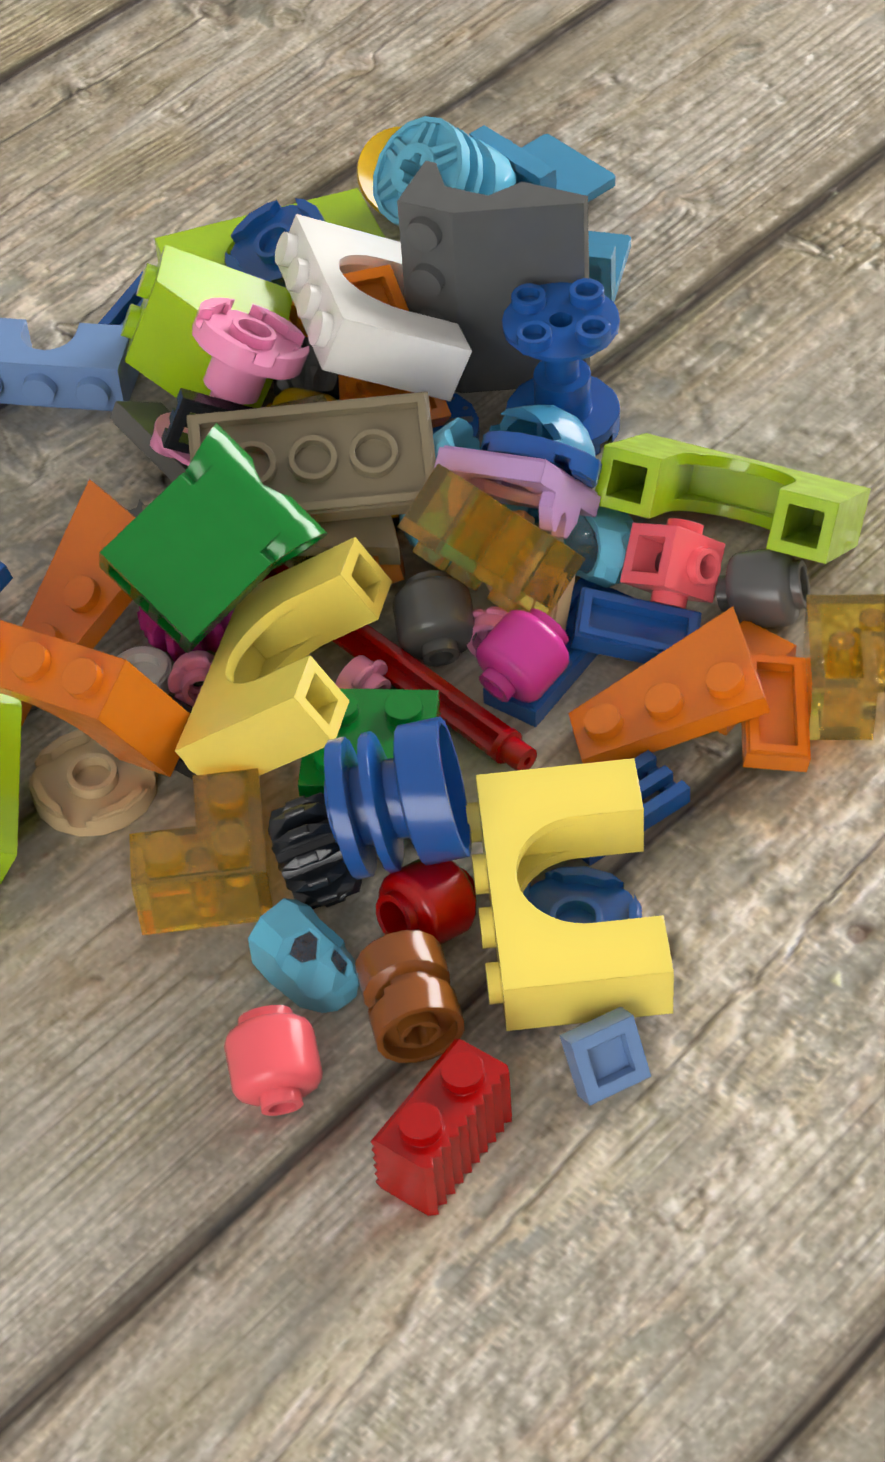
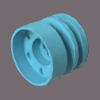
M424 116L407 122L390 137L379 154L373 174V196L380 213L393 224L399 226L397 201L425 161L437 164L445 186L483 195H491L515 185L516 175L509 159L495 148L475 137H470L463 130L454 127L442 118Z

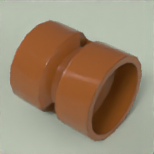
M411 930L394 932L372 941L360 952L355 962L356 974L364 1003L368 1007L369 1021L376 1047L384 1058L398 1063H417L430 1060L443 1054L455 1039L462 1037L465 1031L463 1015L455 990L450 985V973L441 944L433 935Z

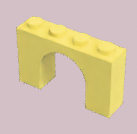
M356 537L260 582L235 607L175 749V752L184 761L188 769L195 773L214 795L324 748L328 740L337 737L349 699L309 654L339 637L378 620L392 580Z
M635 759L476 775L477 802L467 803L466 806L467 822L471 829L472 843L482 842L483 847L482 854L471 855L476 895L489 894L490 907L478 908L482 949L496 948L497 962L485 963L489 1005L503 1003L506 1031L586 1023L619 1007H623L634 1017L673 1013L674 970L664 916L597 923L566 922L541 912L523 894L525 888L534 877L557 863L578 858L644 851V807Z

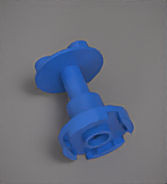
M582 278L573 283L522 284L512 291L511 303L505 309L502 318L503 333L508 343L523 355L541 360L534 369L533 378L519 385L510 396L506 409L528 405H554L576 416L587 429L595 448V456L601 453L600 444L607 441L610 436L613 442L620 430V403L616 393L600 379L592 377L590 367L583 361V359L589 358L607 348L619 331L620 317L618 309L614 302L604 295V286L599 281L591 278Z

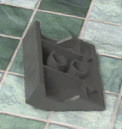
M425 161L397 201L404 293L407 307L410 312L459 325L472 353L455 392L474 393L517 389L519 385L533 378L534 369L541 360L523 355L508 343L502 328L504 311L511 303L512 291L522 284L573 283L582 278H589L588 196L526 182H520L491 195H483L445 186L437 164ZM590 357L583 359L590 367Z

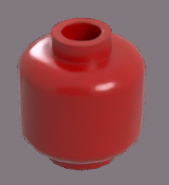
M419 858L401 867L400 871L390 873L383 878L376 902L378 924L385 935L403 930L422 931L433 935L440 944H443L468 931L476 917L474 881L465 869L459 867L454 861L426 866Z

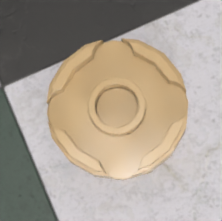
M78 729L59 736L41 750L34 762L36 769L32 774V778L30 775L29 779L32 801L40 818L57 831L83 837L106 835L123 829L146 813L157 794L158 774L157 772L119 760L90 736Z

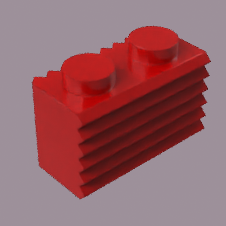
M455 1039L370 1141L374 1146L371 1150L375 1154L372 1158L376 1162L373 1166L377 1170L374 1174L378 1177L375 1182L380 1188L427 1216L439 1215L438 1206L447 1204L446 1195L455 1194V1185L464 1183L463 1174L472 1173L471 1164L480 1162V1153L488 1152V1143L496 1142V1133L504 1132V1123L512 1122L508 1065L461 1039Z

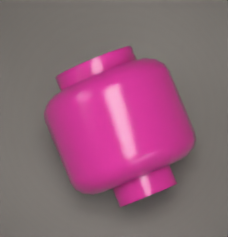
M532 608L529 612L511 610L502 617L476 648V659L483 671L479 676L480 683L491 695L502 702H508L511 697L527 703L538 700L569 664V652L565 646L569 639L566 632L553 618L539 609Z

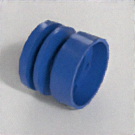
M441 717L397 725L394 731L393 758L387 759L377 736L371 731L360 734L357 742V754L346 737L327 741L324 746V797L326 811L333 836L339 845L344 862L352 877L357 880L373 877L377 870V854L386 871L389 873L400 871L403 865L404 839L406 838L411 839L421 862L426 866L470 857L472 839L470 825L467 822V799L450 732Z

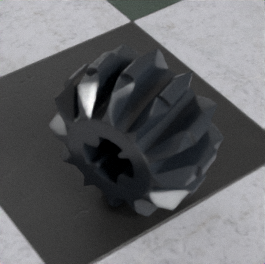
M320 792L309 797L302 795L285 802V806L271 811L268 833L272 840L271 849L276 856L278 870L282 872L286 887L292 891L295 900L303 902L312 909L324 905L328 908L344 902L346 897L360 892L362 879L357 880L352 877L344 862L339 845L333 836L329 824L324 794Z

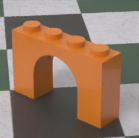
M0 620V693L21 700V727L33 705L75 726L119 760L171 777L180 758L175 749L190 716L189 712L126 659Z

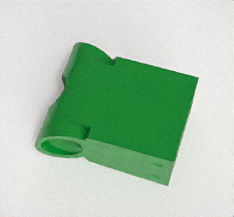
M216 423L200 445L186 471L180 474L99 552V567L186 653H189L271 570L302 554L321 541L328 533L291 496L279 493L263 485L255 470L253 458Z

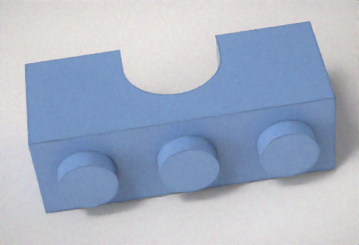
M0 318V404L112 411L116 401H130L139 371L125 362L130 339L121 336L123 325L79 323L75 336L67 344L55 349L39 350L32 348L26 319Z

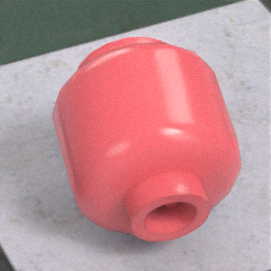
M285 1005L262 1006L243 1013L238 1018V1025L229 1031L224 1043L234 1095L242 1103L260 1106L261 1112L264 1115L278 1116L297 1111L304 1105L303 1097H306L318 1088L323 1076L312 1024L305 1017L293 1014L292 1009Z

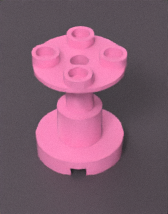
M207 299L199 306L192 325V335L200 347L212 356L203 378L205 385L211 390L209 396L242 405L253 404L258 401L267 378L286 380L294 378L301 373L309 354V346L301 348L305 336L295 325L280 315L252 304L250 312L247 314L231 310L235 299ZM171 412L159 416L154 424V432L150 440L151 448L160 455L175 458L189 466L190 454L163 447L161 437L164 429L169 428ZM184 427L183 432L188 433V428Z

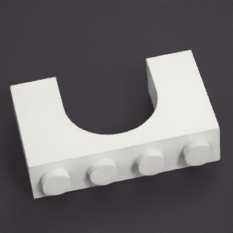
M296 214L289 233L283 232L278 240L275 251V263L280 269L286 283V289L291 295L297 309V315L303 323L309 343L314 349L322 370L414 393L428 392L430 397L451 401L472 353L459 325L383 303L359 290L343 275L390 264L405 299L401 243Z

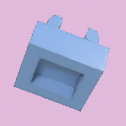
M623 1007L616 1008L559 1035L578 1097L589 1106L652 1077L634 1016Z

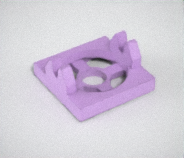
M444 445V447H439L434 468L450 477L447 489V513L453 517H460L459 521L462 523L475 525L485 511L488 500L496 503L539 509V529L550 531L553 537L567 539L576 526L579 515L596 517L601 499L596 491L551 462L541 458Z

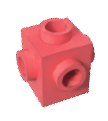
M668 518L667 525L633 522L620 582L652 593L650 601L683 609H686L688 601L713 603L726 544L702 535L704 526L689 520Z

